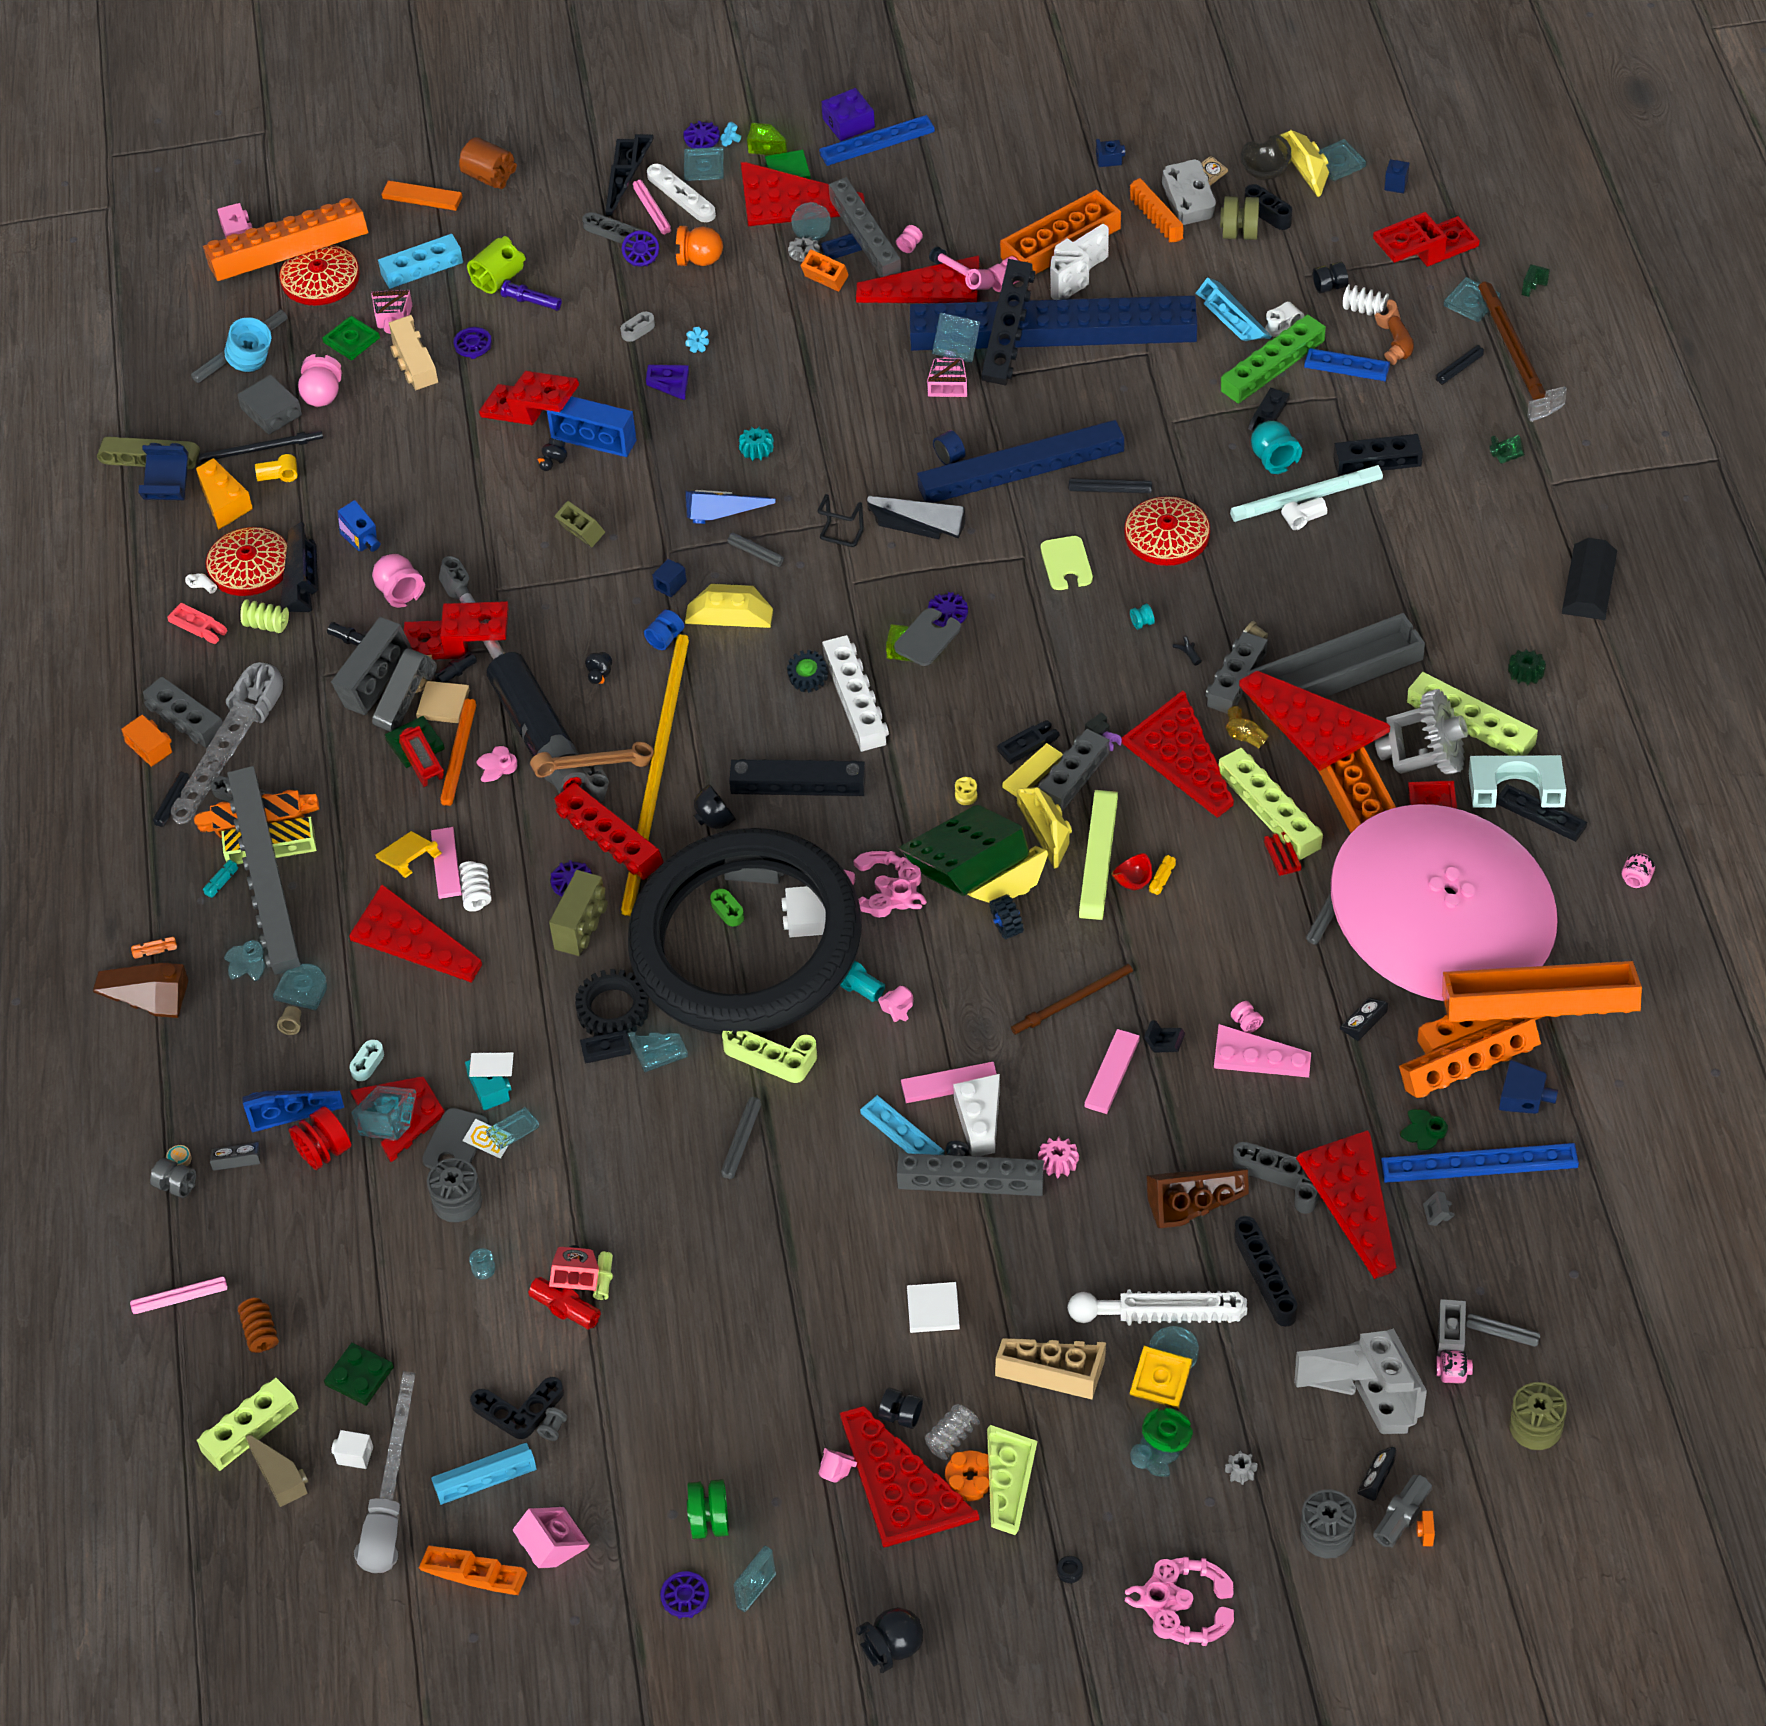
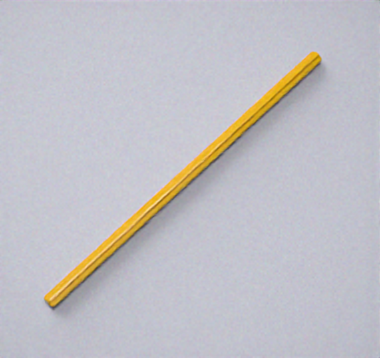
M679 634L676 639L637 832L647 840H649L689 643L687 635ZM630 872L628 873L621 907L624 916H631L641 877L637 874L634 876Z

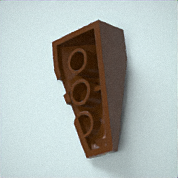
M155 963L99 971L93 991L109 999L126 1002L135 1009L139 1007L147 1010L149 1014L154 1016L178 1018L189 980L183 964Z
M1247 1169L1147 1175L1148 1202L1158 1228L1183 1226L1200 1215L1208 1214L1212 1209L1229 1204L1249 1194Z

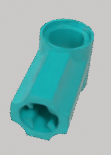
M854 961L849 973L840 985L849 992L855 990L872 1002L877 1001L885 990V984L867 974L865 968L856 961Z

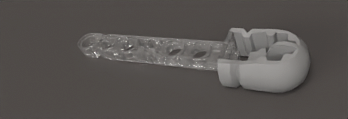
M261 662L252 664L241 674L233 687V691L228 695L226 704L230 712L183 788L181 798H177L171 808L173 820L177 824L190 822L197 811V807L201 805L211 789L210 784L212 780L219 776L253 721L263 723L269 715V711L274 707L283 690V677L273 665ZM248 696L249 699L258 702L256 705L245 702L244 700ZM234 724L240 726L237 731L229 730V727ZM223 741L230 743L226 748L218 747ZM202 775L209 776L208 780L205 782L197 781V779ZM189 793H198L195 799H187ZM184 809L188 811L183 817L176 816L179 810Z
M403 1371L380 1498L369 1500L368 1515L363 1524L360 1543L356 1545L354 1550L357 1564L363 1570L371 1573H384L392 1569V1566L398 1559L395 1543L400 1504L393 1501L413 1393L416 1374L414 1372Z

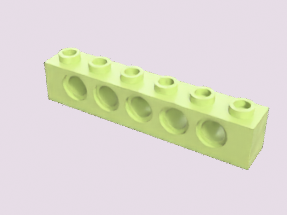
M1422 672L1408 689L1407 703L1415 708H1420V704H1422L1420 700L1426 692L1435 689L1443 691L1444 695L1447 696V701H1450L1451 708L1454 709V716L1461 715L1464 718L1468 734L1506 753L1508 756H1527L1536 745L1538 730L1425 672Z
M1239 748L1219 759V771L1222 778L1274 834H1278L1284 845L1285 841L1287 843L1291 842L1299 861L1321 849L1323 839L1321 829L1309 820L1305 812L1300 811L1292 798L1284 794L1280 786L1269 778L1267 772L1254 762L1250 754Z

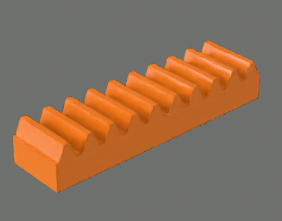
M1141 178L1133 181L1130 185V200H1134V204L1139 205V210H1143V214H1147V219H1151L1152 224L1156 223V228H1160V233H1164L1165 238L1169 237V243L1182 240L1183 223Z

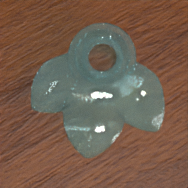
M251 940L243 946L232 947L225 954L224 959L230 962L228 967L230 979H236L245 973H248L255 981L261 977L265 968V963L262 959L264 949L258 941ZM254 948L253 953L249 954L248 952Z
M1144 1436L1141 1438L1140 1444L1133 1446L1130 1452L1131 1461L1136 1467L1141 1469L1147 1468L1151 1474L1159 1477L1170 1475L1167 1464L1175 1461L1180 1455L1179 1451L1173 1453L1163 1452L1154 1448L1145 1440Z

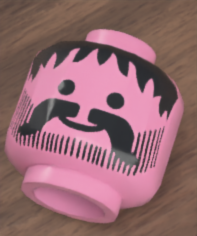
M1632 854L1625 862L1622 869V877L1630 887H1644L1651 881L1655 871V864L1646 854Z
M1445 1350L1441 1352L1440 1356H1436V1376H1440L1442 1382L1464 1383L1467 1375H1472V1360L1467 1359V1354L1464 1351Z

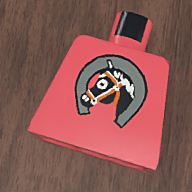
M577 1245L558 1247L551 1266L549 1287L596 1291L599 1267L593 1250L582 1249Z

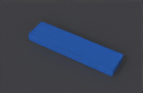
M1309 348L1304 368L1386 381L1390 362Z

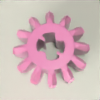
M1058 1136L1056 1141L1049 1138L1047 1144L1041 1145L1038 1160H1044V1170H1046L1048 1176L1055 1173L1056 1177L1059 1178L1060 1174L1063 1173L1068 1177L1070 1171H1075L1079 1154L1076 1145L1070 1144L1069 1138L1061 1141V1138Z

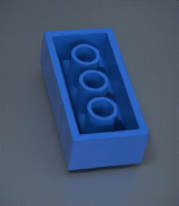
M572 396L561 412L547 410L552 439L623 457H628L637 441L633 411Z

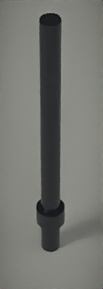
M322 430L311 433L300 432L295 436L199 454L200 461L204 462L212 458L220 459L298 443L299 445H304L308 441L323 439Z

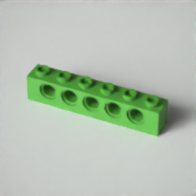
M1308 314L1302 319L1297 320L1287 330H1283L1280 335L1273 340H1269L1259 350L1254 351L1247 359L1239 362L1236 367L1225 372L1221 377V392L1236 403H1241L1308 353L1309 348L1315 349L1325 341L1326 326Z

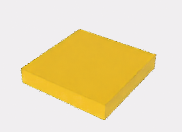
M1144 1346L1130 1395L1179 1409L1193 1362L1192 1359Z

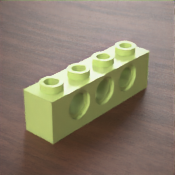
M277 1378L264 1384L251 1398L245 1399L232 1413L226 1414L213 1428L202 1433L200 1438L197 1439L201 1452L221 1471L249 1448L246 1436L251 1435L260 1440L299 1409L295 1396Z

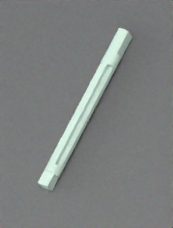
M1379 465L1233 507L1230 514L1234 522L1281 509L1290 502L1302 503L1378 481L1383 478V474Z

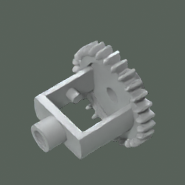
M1440 689L1428 691L1422 695L1420 708L1386 717L1387 723L1390 725L1389 735L1375 740V747L1381 760L1392 758L1393 767L1398 773L1402 774L1438 764L1437 767L1441 768L1440 771L1444 772V774H1453L1463 770L1462 766H1464L1463 761L1465 760L1463 754L1465 751L1462 747L1464 743L1461 738L1468 736L1467 725L1461 715L1454 716V709L1451 708L1450 701H1447V696L1444 695L1443 691H1440ZM1417 722L1426 723L1427 726L1422 730L1428 731L1429 734L1424 739L1431 740V744L1427 747H1433L1434 751L1428 753V749L1423 748L1419 750L1418 756L1406 759L1401 727Z

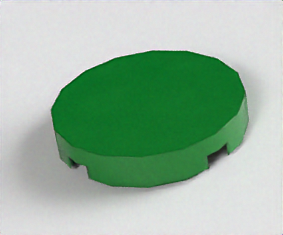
M1165 1408V1410L1153 1409L1147 1413L1142 1424V1434L1151 1446L1163 1452L1172 1453L1182 1451L1189 1445L1193 1429L1190 1427L1191 1423L1185 1415L1171 1408Z

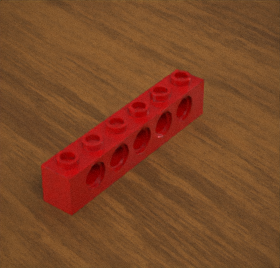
M572 783L554 798L557 806L556 812L562 819L567 818L576 830L581 829L590 841H596L605 853H611L615 861L626 865L629 872L634 876L637 874L644 880L664 863L657 847L577 784Z

